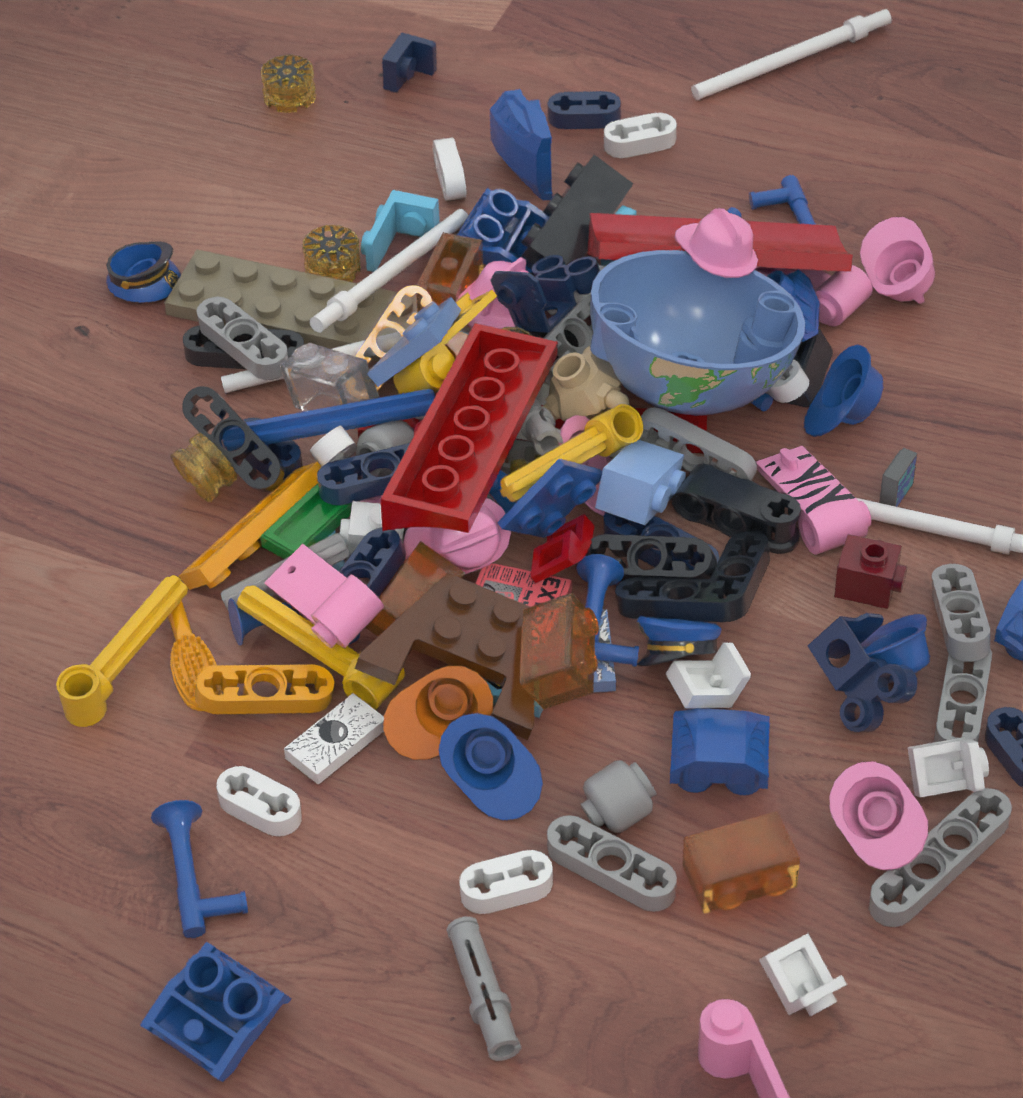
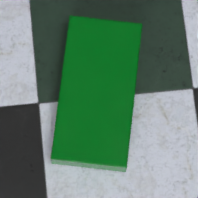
M317 483L260 536L261 545L268 551L285 559L291 556L302 544L309 547L327 538L341 525L342 519H347L351 515L352 503L344 505L326 503L319 495Z

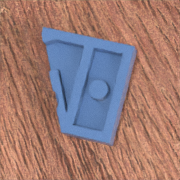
M450 297L439 306L433 301L421 309L414 316L416 321L403 332L404 336L368 371V376L377 387L439 344L461 312L460 307Z

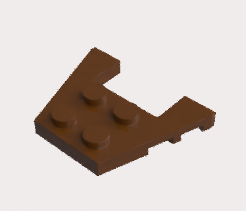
M447 573L369 644L358 657L355 666L356 670L395 685L412 650L452 666H464L473 670L482 678L502 687L491 716L506 725L514 735L525 740L529 739L534 727V608Z

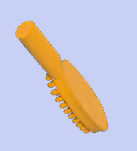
M181 600L168 616L176 640L173 643L170 656L171 672L177 691L185 704L192 710L204 711L195 700L197 678L201 671L207 667L216 666L217 663L207 645L201 640V637H195V634L192 633ZM220 685L211 686L215 695H222Z

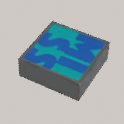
M904 447L897 453L882 475L880 503L899 506L914 484L918 453Z

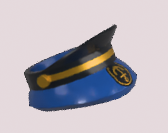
M163 241L136 242L116 250L108 258L106 264L108 270L106 283L109 291L118 298L132 302H154L168 298L181 276L178 267L170 260L174 250L173 247Z
M640 616L637 624L641 633L647 639V653L637 665L640 667L651 666L687 655L717 653V638L720 636L722 628L717 624L709 622Z

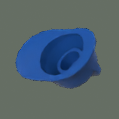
M858 344L850 346L841 352L832 363L823 385L805 415L804 428L807 434L813 437L824 435L841 422L850 425L860 423L870 416L871 412L876 408L883 392V377L871 365V355L866 347Z
M922 614L908 615L891 621L878 628L861 643L869 658L884 659L887 664L905 665L911 668L914 673L926 667L930 662V654L925 637L927 619ZM890 676L888 684L894 682L892 676Z
M480 713L462 715L449 724L441 736L438 750L441 765L449 777L460 787L475 806L488 816L500 820L518 819L530 812L540 799L543 786L541 769L533 755L512 731L493 716Z

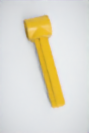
M621 404L591 418L586 423L584 432L503 477L500 481L502 487L500 489L501 495L507 497L510 502H517L559 458L582 464L596 455L607 457L621 448L638 441L643 433V421L640 414L632 406Z
M175 575L166 577L90 665H74L68 667L59 675L56 686L65 717L71 724L79 727H88L98 723L104 717L107 710L106 700L113 693L111 682L186 596L188 588L179 577Z
M246 586L238 597V608L344 676L342 684L347 697L354 693L373 709L377 710L405 677V670L402 668L395 685L356 670L355 666L360 653H357L348 646L343 648L337 643L332 648H329L311 630L314 624L256 586Z

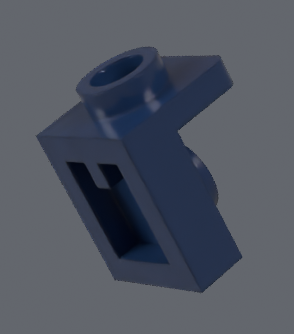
M401 32L382 58L383 89L398 93L405 81L413 77L415 71L434 75L437 70L436 43L432 40Z

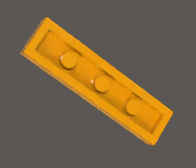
M317 461L295 469L276 489L272 490L179 575L187 588L191 590L203 585H207L209 588L217 586L231 574L228 567L237 558L239 561H242L252 555L261 546L258 541L260 536L318 483L317 474L322 467Z

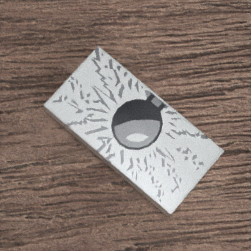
M353 693L284 748L285 759L319 785L384 732V716Z

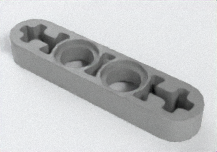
M991 788L973 792L928 833L923 850L911 863L899 869L887 870L880 876L871 888L869 911L875 921L884 926L898 927L906 924L1005 833L1009 826L1012 809L1009 798L1004 793ZM991 810L997 812V815L987 814L980 820L979 828L976 826L980 811L983 813H988ZM948 835H961L970 842V846L961 850L952 849L944 843L943 839ZM921 863L929 864L939 874L932 879H921L912 872L911 868ZM902 886L906 888L902 894L901 905L895 901L889 905L883 903L884 898L890 901L894 900L902 892Z

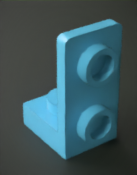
M392 190L385 205L381 204L378 207L372 229L370 231L366 230L362 238L361 253L366 255L367 271L374 272L377 270L397 232L421 237L440 223L439 200Z

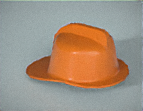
M446 666L434 670L403 689L390 701L384 713L383 725L388 743L400 755L413 760H425L439 755L438 750L441 736L449 724L462 715L480 713L491 716L493 712V695L488 683L477 672L464 666Z

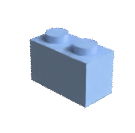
M642 440L627 445L603 468L595 508L646 525L657 512L662 513L665 510L668 501L685 480L686 473L681 471L684 454Z

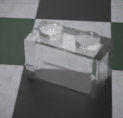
M308 343L298 347L291 357L279 365L294 407L303 411L379 398L375 383L367 374L370 370L368 363L363 358Z

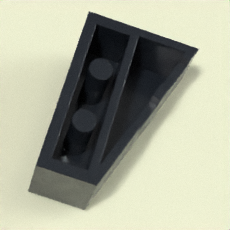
M593 155L585 166L577 162L564 180L568 187L561 196L556 192L543 210V213L548 217L542 226L535 223L521 243L527 248L520 258L525 259L526 266L532 270V266L538 260L550 255L562 256L566 265L578 258L584 257L588 251L590 213L613 214L634 183L596 155Z

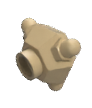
M589 346L585 348L582 354L576 352L569 353L556 362L553 368V377L550 380L549 396L545 399L546 403L542 407L547 408L551 412L555 421L560 418L566 421L574 415L585 416L591 419L618 405H629V399L624 393L620 392L621 382L617 378L611 364L595 356Z

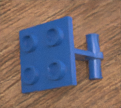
M559 458L517 502H510L507 497H503L500 493L502 488L500 481L509 474L500 469L489 491V494L493 496L506 513L497 523L503 530L543 538L550 536L565 524V517L576 505L586 502L594 495L596 485L601 481L602 471L598 468Z

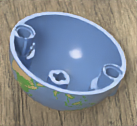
M655 250L624 256L604 267L594 279L591 289L590 316L593 329L590 345L591 352L598 358L611 364L617 378L625 389L655 407L674 413L711 415L734 410L756 400L775 385L791 365L805 333V320L800 306L775 281L756 270L740 278H725L713 275L700 268L686 251Z

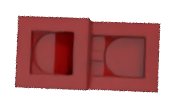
M585 514L565 523L552 535L547 536L546 543L534 548L530 578L535 584L580 562L585 557L590 548L595 527Z

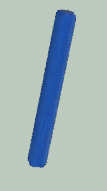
M425 389L246 423L268 445L327 434L338 426H342L344 430H350L389 421L425 416L436 395L432 389ZM238 427L228 429L222 437L224 448L227 451L240 449L245 441V434Z

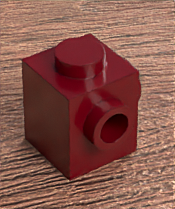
M848 534L837 566L834 597L888 609L893 591L901 593L906 578L907 566L900 565L902 546Z

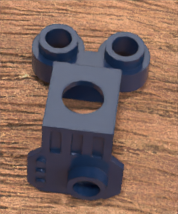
M550 255L538 260L532 266L534 276L527 272L495 271L490 281L498 301L509 310L516 330L549 333L577 304L573 294L575 291L578 294L591 293L593 281L600 272V268L594 257H581L566 265L562 256ZM557 310V313L549 319L545 315V311Z
M865 613L856 618L839 616L807 645L834 689L844 692L847 696L840 707V718L845 727L854 732L869 733L881 725L884 716L882 700L888 703H906L913 698L917 690V677L911 668L905 665L887 664L884 659L869 658L861 645L862 642L882 626L884 618L880 614ZM850 654L847 664L840 668L833 666L829 658L839 659ZM890 676L894 679V686L891 691L888 688ZM858 705L860 708V716L856 720L855 709Z

